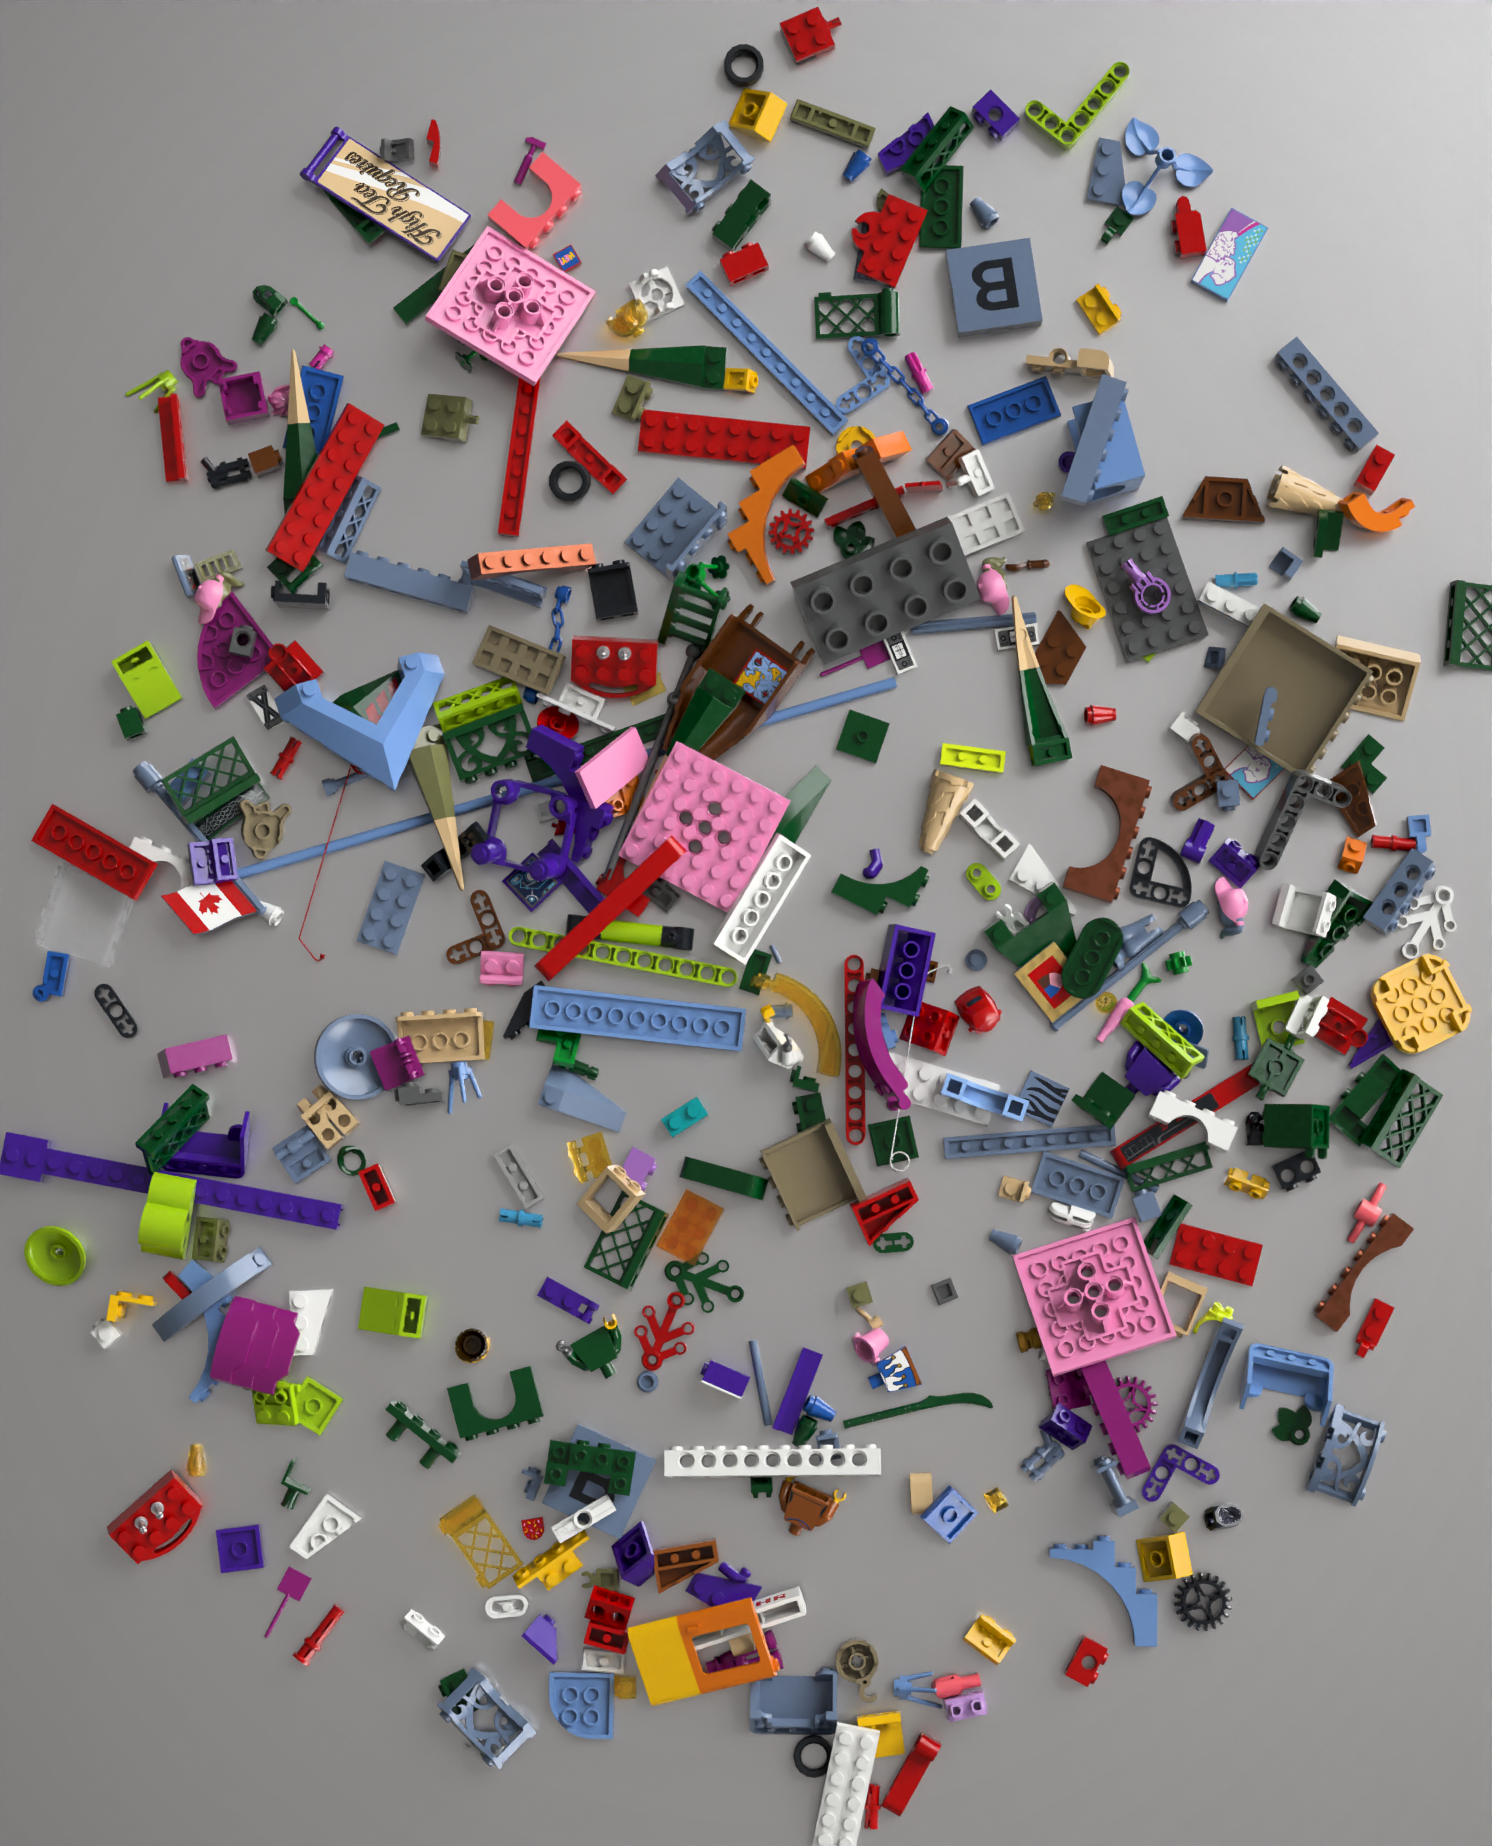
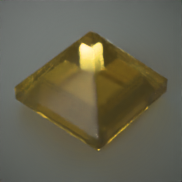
M998 1487L983 1495L994 1513L1009 1506L1005 1493Z

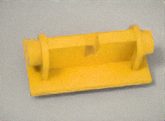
M1236 1167L1234 1169L1229 1168L1228 1177L1223 1185L1228 1186L1233 1191L1247 1193L1252 1198L1264 1200L1270 1186V1182L1266 1178L1252 1174L1251 1180H1247L1249 1172Z

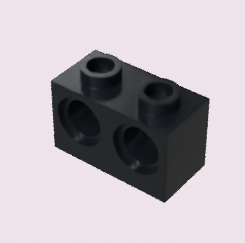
M1305 1151L1269 1166L1279 1189H1286L1287 1192L1297 1188L1298 1182L1305 1180L1306 1183L1318 1179L1316 1174L1321 1173L1315 1157L1307 1158ZM1303 1161H1308L1311 1164L1309 1173H1304L1301 1170ZM1285 1169L1289 1170L1292 1174L1289 1182H1285L1281 1178V1173Z

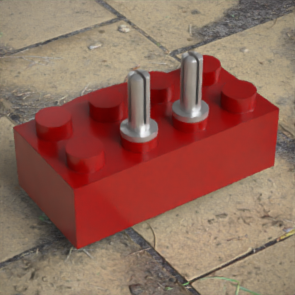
M574 635L572 639L571 682H574L590 693L609 698H624L645 692L656 686L659 640ZM596 683L613 688L637 685L638 689L625 693H609L594 689L589 684Z
M171 1469L107 1526L108 1534L139 1564L141 1561L160 1557L181 1544L195 1526L203 1506L200 1498ZM189 1519H191L187 1527L176 1539H174L172 1542L165 1545L164 1547L156 1549L158 1546L162 1545L163 1543L171 1539L180 1530L183 1524Z

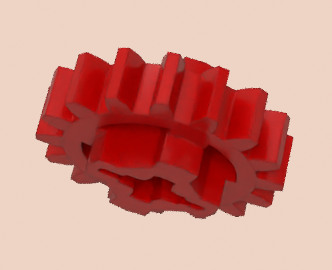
M791 508L788 510V514H785L782 510L780 511V518L778 516L773 517L776 523L769 524L773 530L768 531V535L774 536L770 542L771 544L777 543L776 550L783 548L784 555L787 550L790 551L791 556L794 555V550H798L801 554L803 546L807 549L809 548L807 541H813V537L809 535L814 533V529L809 528L812 525V520L806 522L807 514L800 516V510H797L795 514L792 513ZM790 519H796V520H799L800 522H799V523H795V522H792ZM782 522L783 530L777 534V528ZM788 528L796 529L795 536L787 534ZM806 531L804 539L800 542V533ZM788 541L791 542L792 545H786L782 542Z

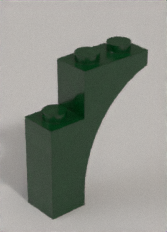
M922 866L904 879L886 884L864 883L840 874L831 894L877 917L878 913L883 914L888 904L885 901L886 898L907 909L911 905L915 907L921 896L917 892L920 886L925 888L930 876L926 875L928 869Z

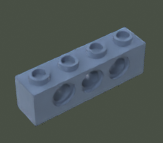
M1412 848L1363 916L1365 922L1386 936L1397 928L1398 920L1402 914L1405 915L1409 911L1412 900L1415 897H1419L1422 893V886L1434 876L1436 872L1434 862ZM1411 873H1419L1416 879H1408ZM1399 890H1406V894L1404 896H1396ZM1387 907H1394V911L1391 914H1384V910Z

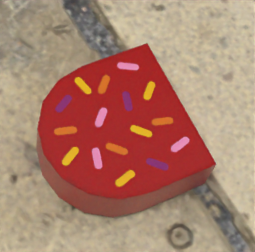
M543 1517L521 1520L523 1533L528 1539L537 1540L543 1535L545 1528Z

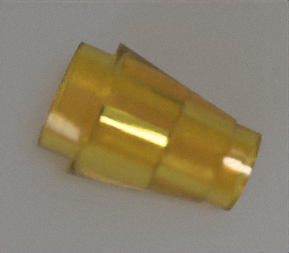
M190 1445L186 1467L188 1476H205V1471L208 1469L203 1445Z

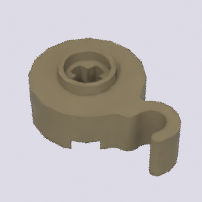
M848 1640L837 1651L835 1658L837 1670L842 1678L849 1682L860 1684L859 1696L864 1702H874L877 1699V1694L874 1693L871 1696H866L864 1689L870 1686L871 1678L877 1671L879 1664L877 1652L866 1640ZM855 1655H858V1658H863L860 1662L861 1665L858 1667L855 1664H851Z

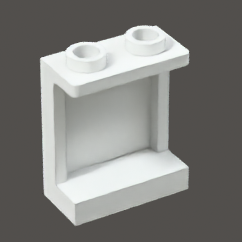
M1283 883L1272 924L1282 929L1325 938L1330 929V919L1332 912L1336 908L1337 897L1328 892L1322 893Z

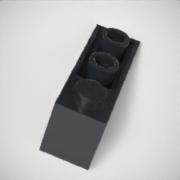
M542 980L535 984L539 986H545ZM533 987L524 992L503 1035L505 1040L516 1038L521 1034L520 1029L525 1025L529 1028Z

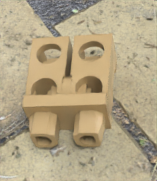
M318 1085L312 1091L318 1101L311 1105L304 1098L297 1104V1107L302 1113L301 1117L324 1146L331 1150L344 1139L343 1135L330 1122L331 1120L346 1136L361 1123L333 1092H328L323 1086Z

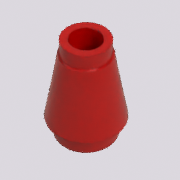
M1090 705L1084 709V721L1091 726L1116 720L1115 708Z

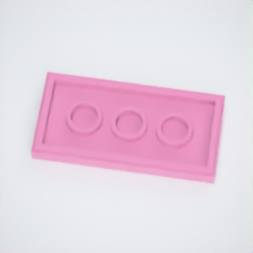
M636 727L627 729L575 771L590 808L596 809L644 770L649 757Z

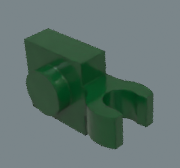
M1117 206L1105 221L1104 225L1108 229L1100 240L1108 244L1115 234L1121 237L1134 218Z

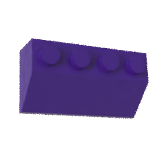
M898 924L888 925L877 982L885 994V997L882 999L881 1010L919 1017L936 933Z

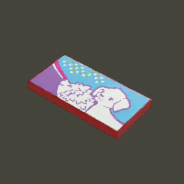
M1247 746L1224 769L1232 780H1238L1239 787L1253 801L1285 768L1252 747Z

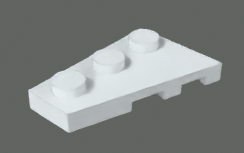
M333 1289L289 1291L290 1311L298 1313L295 1325L301 1334L293 1356L314 1355Z

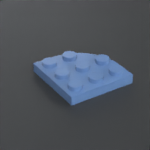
M549 1672V1702L556 1720L568 1732L578 1737L613 1739L614 1673Z

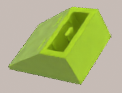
M148 640L111 661L145 719L182 699L166 668Z
M364 1287L358 1329L421 1339L428 1296Z

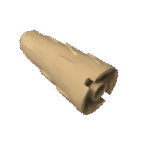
M1279 467L1278 470L1282 474H1275L1267 496V499L1272 501H1267V506L1318 516V510L1341 511L1337 502L1342 500V498L1336 496L1335 493L1299 475L1288 467Z
M937 769L933 770L926 811L921 824L922 830L918 843L921 846L920 850L930 854L933 853V850H938L944 837L946 838L954 818L958 815L964 801L967 800L973 788V782H968L965 779Z

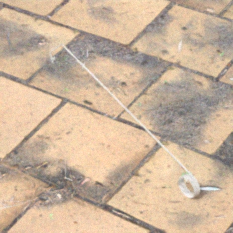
M945 964L941 967L929 971L928 974L944 966L949 967L947 973L952 974L951 971H953V969H951L949 965ZM913 1016V1022H912V1027H911V1033H910V1039H909V1045H908L909 1047H908L907 1058H906V1064H905V1070H904V1076H903L904 1078H905V1073H906V1067H907V1061H908V1055H909V1048H910V1042H911V1036H912V1031H913V1025H914V1018H915V1016ZM898 1109L889 1164L894 1171L902 1172L909 1167L910 1159L905 1152L898 1151L893 1153L900 1110ZM897 1153H902L908 1158V1165L903 1170H896L891 1164L892 1157Z

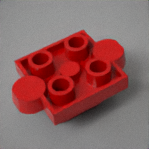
M296 640L287 647L280 643L274 644L268 652L271 661L263 667L284 692L296 684L314 680L323 673L322 669Z
M1331 997L1327 1005L1328 1010L1324 1017L1321 1018L1318 1024L1319 1030L1313 1037L1346 1056L1351 1046L1363 1047L1368 1040V1035L1363 1030L1368 1019Z

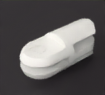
M1062 1202L1051 1203L1047 1211L1048 1216L1053 1221L1085 1232L1090 1231L1096 1215L1095 1212Z

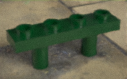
M393 1400L385 1409L396 1418V1422L386 1433V1436L391 1441L396 1442L406 1428H408L430 1446L419 1461L425 1468L429 1469L440 1455L453 1463L461 1454L458 1451L459 1448L453 1442L445 1441L437 1429L433 1427L430 1429L424 1424L425 1420L417 1414L413 1415L410 1413L408 1407L403 1402Z

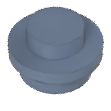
M979 949L971 950L966 956V965L971 970H981L987 963V957Z
M644 1371L637 1378V1386L643 1392H652L658 1386V1378L653 1372Z

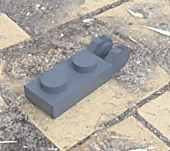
M1272 686L1267 687L1264 691L1265 694L1263 695L1254 739L1255 745L1263 746L1264 742L1268 743L1270 730L1267 729L1268 721L1273 720L1274 709L1271 708V705L1277 701L1278 695L1277 689Z

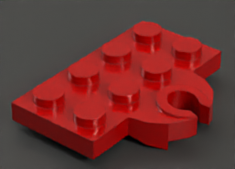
M889 194L881 213L871 211L860 215L855 220V223L866 224L869 231L866 234H861L856 228L851 229L852 243L858 250L864 253L856 273L895 289L928 210Z

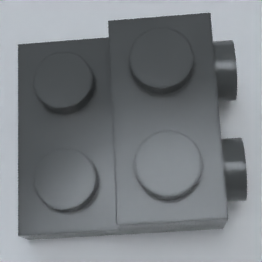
M415 1082L402 1083L403 1087L394 1089L395 1101L399 1102L401 1106L445 1101L444 1092H439L437 1088L425 1089V1093H423L422 1087Z

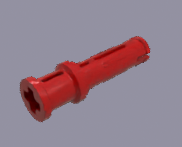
M334 1604L313 1634L304 1639V1644L297 1653L294 1652L293 1656L308 1667L309 1661L316 1651L319 1652L321 1650L320 1644L345 1612Z

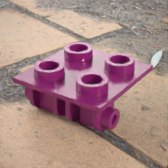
M409 1035L370 1051L385 1091L425 1075Z
M1051 1369L1046 1370L1045 1377H1047L1049 1387L1047 1388L1050 1391L1049 1396H1051V1408L1053 1410L1058 1403L1069 1410L1091 1405L1090 1396L1087 1397L1083 1388L1085 1380L1083 1376H1078L1076 1370L1054 1377Z

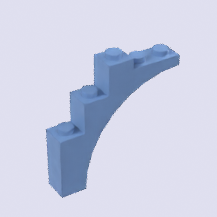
M191 1260L178 1275L192 1292L215 1277L195 1260ZM234 1292L228 1294L203 1313L208 1331V1354L201 1378L189 1396V1399L194 1403H198L199 1400L203 1402L211 1393L208 1391L213 1384L216 1386L219 1384L218 1381L210 1378V1372L217 1341L227 1315L220 1308H226L233 1300L231 1295Z
M1097 1536V1540H1092V1548H1088V1544H1075V1548H1067V1544H1054V1548H1049L1048 1556L1050 1558L1066 1559L1082 1564L1097 1572L1108 1581L1120 1596L1128 1612L1132 1626L1133 1644L1135 1646L1157 1647L1158 1594L1152 1593V1589H1139V1592H1136V1567L1131 1566L1130 1562H1118V1566H1115V1541L1110 1540V1536Z

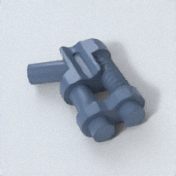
M1043 1430L1040 1432L1044 1445L1042 1448L1036 1447L1034 1449L1036 1452L1028 1460L1025 1458L1022 1461L1023 1465L1020 1467L1025 1473L1029 1470L1032 1472L1029 1477L1034 1482L1037 1479L1041 1480L1058 1459L1061 1460L1065 1454L1063 1449L1061 1450L1060 1443L1058 1444L1055 1440L1052 1441L1051 1435ZM1043 1458L1046 1462L1037 1470L1034 1465Z

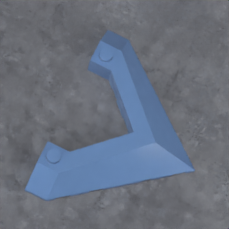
M417 652L398 657L397 669L402 682L377 725L324 699L317 679L294 685L277 696L275 703L280 718L283 721L299 728L300 732L311 739H316L325 748L353 766H358L361 768V771L375 780H380L395 792L439 685L442 682L444 672L438 655Z

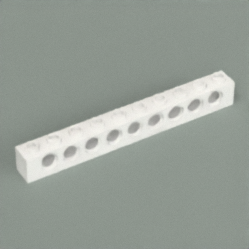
M872 1444L863 1445V1448L854 1449V1445H842V1449H833V1445H820V1449H811V1445H799L798 1449H790L788 1445H779L777 1449H768V1446L761 1445L747 1450V1446H734V1450H725V1446H713V1450H704V1446H692L691 1450H683L681 1446H671L670 1450H664V1476L666 1478L881 1476V1450ZM793 1455L800 1457V1463L795 1467L790 1466L788 1463L789 1458ZM814 1455H819L822 1459L821 1464L818 1466L810 1464V1459ZM835 1455L843 1457V1463L840 1466H834L831 1463ZM856 1455H862L865 1457V1462L861 1466H856L853 1464V1458ZM689 1456L692 1458L691 1466L687 1468L682 1467V1459ZM707 1456H711L714 1459L711 1467L703 1466V1459ZM728 1456L735 1457V1464L732 1467L724 1465V1460ZM749 1456L757 1458V1463L753 1467L746 1466L745 1462ZM770 1456L778 1457V1464L774 1467L767 1465V1459Z

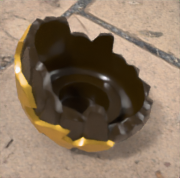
M474 1328L461 1332L457 1337V1341H455L456 1355L466 1363L481 1361L488 1352L489 1342L482 1331Z

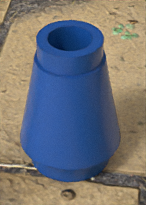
M858 149L856 153L853 152L843 175L850 181H853L870 166L869 162L872 159Z
M810 1395L803 1406V1411L806 1412V1415L829 1422L833 1420L836 1414V1410L818 1396Z

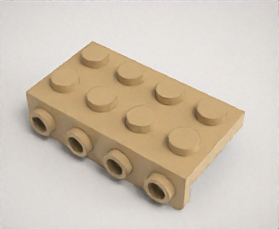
M477 1008L464 1009V1013H456V1009L443 1010V1014H435L434 1011H422V1015L414 1016L413 1012H401L400 1017H395L398 1038L410 1036L420 1063L485 1060L483 1013L477 1012Z

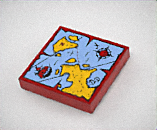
M756 648L733 683L746 690V694L759 703L765 705L788 672V669Z

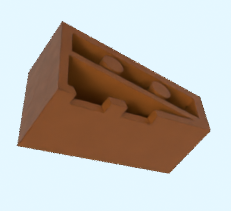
M716 1538L653 1549L658 1593L660 1594L683 1580L718 1563L719 1556Z

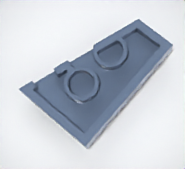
M1099 137L1086 200L1125 208L1121 197L1125 186L1120 141Z

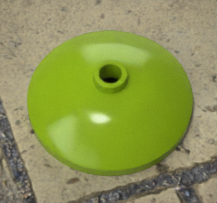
M57 1226L41 1227L35 1230L25 1243L24 1256L26 1263L32 1273L45 1283L56 1286L71 1284L82 1275L85 1269V1250L76 1236L66 1229Z

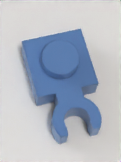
M885 1012L881 1013L883 1038L887 1050L896 1048L895 1043L898 1042L895 1030H890Z

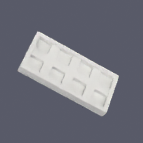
M1009 492L948 517L953 523L965 557L1025 532Z

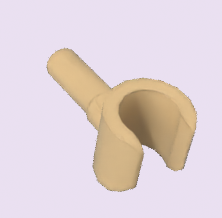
M860 1307L856 1308L855 1311L865 1318L873 1329L883 1326V1322L878 1315L871 1318Z

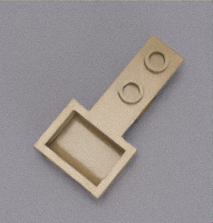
M1062 348L1053 349L1049 357L1027 355L1026 358L1028 368H1031V371L1034 372L1052 370V373L1060 375L1064 374V372L1081 373L1082 376L1101 378L1102 374L1110 377L1114 376V365L1108 354L1102 350L1081 348L1078 353V360H1070L1067 352ZM1057 356H1065V360L1061 364L1055 363Z

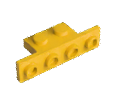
M585 1529L562 1543L556 1542L549 1550L535 1557L525 1567L517 1570L512 1576L517 1587L520 1589L538 1577L549 1591L580 1569L583 1564L573 1550L590 1539Z

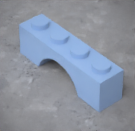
M949 1073L946 1075L940 1095L1019 1122L1023 1121L1029 1104L1028 1100L981 1086Z

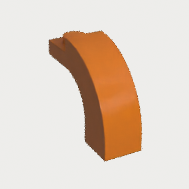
M1355 491L1337 502L1341 511L1351 523L1360 528L1378 532L1391 531L1402 526L1399 518L1407 516L1410 513L1409 511L1415 507L1411 499L1400 498L1384 510L1376 512L1370 506L1365 494Z

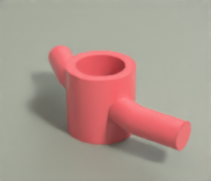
M1379 1183L1370 1201L1363 1198L1357 1206L1353 1217L1358 1222L1347 1238L1349 1242L1355 1243L1365 1225L1372 1228L1382 1212V1209L1377 1207V1204L1387 1187L1385 1184Z

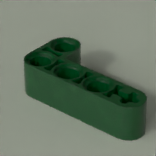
M686 1156L679 1176L759 1200H763L769 1181L759 1176Z

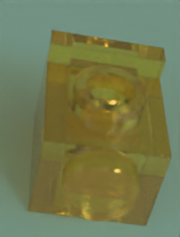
M636 1674L615 1675V1697H619V1699H636Z

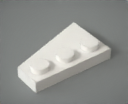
M326 1494L289 1547L305 1559H308L362 1518L332 1496Z

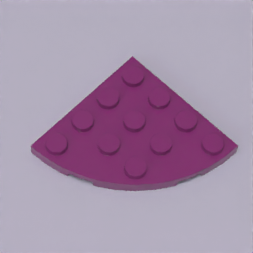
M232 591L222 601L220 608L216 609L213 619L209 623L204 624L198 644L197 662L203 690L214 709L218 708L265 672L263 667L271 661L268 652L273 644ZM240 625H247L253 627L252 631L257 633L252 659L230 654L229 648L234 627L240 628ZM241 636L238 644L240 646L247 645L249 637Z

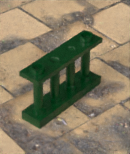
M679 571L672 587L657 640L665 645L668 637H676L703 647V654L713 639L721 609L725 610L729 598L725 597L728 588L723 587L720 597L688 586L689 583L685 582L687 573ZM681 594H688L715 604V611L686 601L684 597H681ZM683 608L712 619L711 625L681 615L677 609ZM678 622L708 633L707 638L703 639L676 629L673 623L676 624Z

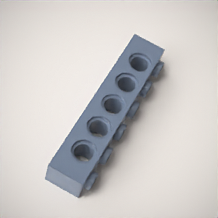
M1295 337L1277 352L1275 357L1277 358L1276 363L1282 370L1286 369L1289 372L1291 381L1296 386L1300 385L1304 390L1303 394L1309 402L1313 401L1317 405L1318 413L1323 418H1328L1332 423L1330 426L1336 434L1340 433L1345 438L1344 443L1350 450L1354 449L1357 453L1379 434L1298 337ZM1293 360H1301L1303 367H1294ZM1309 375L1314 376L1317 379V383L1309 384L1306 377ZM1320 392H1328L1330 400H1323L1320 397ZM1339 407L1343 409L1344 416H1336L1334 408ZM1351 423L1355 424L1358 428V432L1351 433L1348 430L1347 425Z

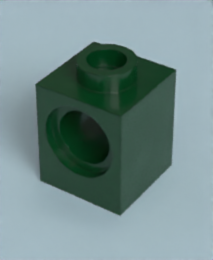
M124 707L120 709L119 714H116L124 738L127 741L147 734L140 712L136 707Z

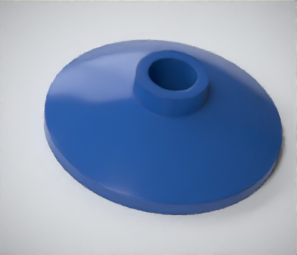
M1174 1010L1163 1019L1188 1042L1197 1045L1201 1041L1204 1028L1201 1020L1194 1013L1188 1010ZM1180 1024L1186 1025L1187 1028L1182 1029Z

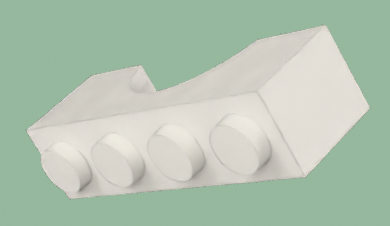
M141 836L140 839L134 837L129 848L155 863H169L173 865L180 874L182 889L193 884L189 858L181 854L179 857L171 854V849L163 845L157 848L152 845V840Z
M1170 1091L1158 1092L1148 1117L1165 1125L1180 1117L1194 1119L1204 1129L1207 1145L1224 1153L1228 1151L1238 1130V1127L1234 1126L1235 1122L1227 1118L1222 1120L1214 1117L1215 1113L1208 1109L1199 1110L1195 1108L1196 1104L1184 1099L1182 1102L1176 1099V1095Z

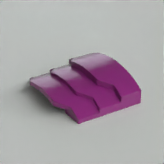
M235 1296L220 1331L212 1361L210 1378L229 1385L274 1395L277 1382L289 1373L292 1358L301 1335L295 1325L298 1313Z

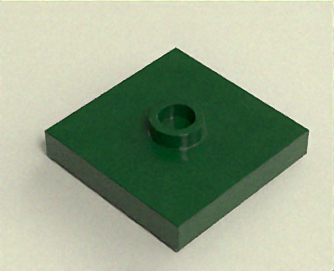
M849 710L836 750L876 764L890 723Z
M910 1116L898 1118L893 1153L902 1151L909 1156V1159L919 1158ZM897 1118L868 1125L877 1167L889 1164ZM897 1153L892 1157L891 1164L908 1160V1158L902 1153Z

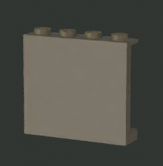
M830 1118L760 1150L762 1157L759 1158V1161L764 1170H769L771 1176L767 1178L772 1189H778L780 1194L776 1196L781 1208L786 1207L789 1214H786L785 1217L790 1227L794 1225L797 1231L800 1230L799 1226L856 1199L859 1202L867 1199Z

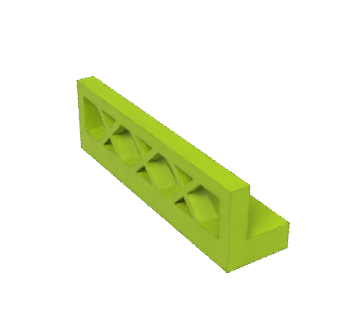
M502 677L433 703L444 733L521 703L523 705L516 683ZM508 683L512 684V686L508 688H501L503 685H506ZM483 692H490L488 695L481 696ZM464 699H470L469 702L461 703ZM450 706V708L441 712L439 710V708Z
M1144 1002L1129 1008L1120 1022L1127 1031L1181 1079L1188 1075L1194 1065L1202 1062L1205 1058L1203 1054Z

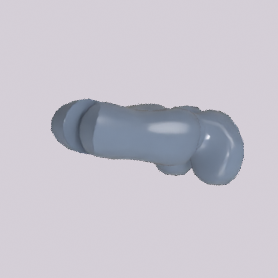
M1153 914L1120 928L1123 933V945L1113 964L1117 970L1124 967V958L1135 956L1146 945L1163 933L1161 927L1150 931L1149 934L1144 926H1148L1156 920Z

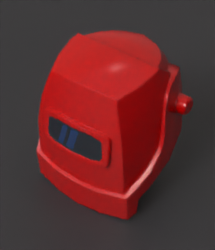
M981 986L965 991L954 1001L958 1013L969 1027L970 1033L973 1031L978 1034L989 1032L1000 1021L1002 1011L997 1009L992 997Z

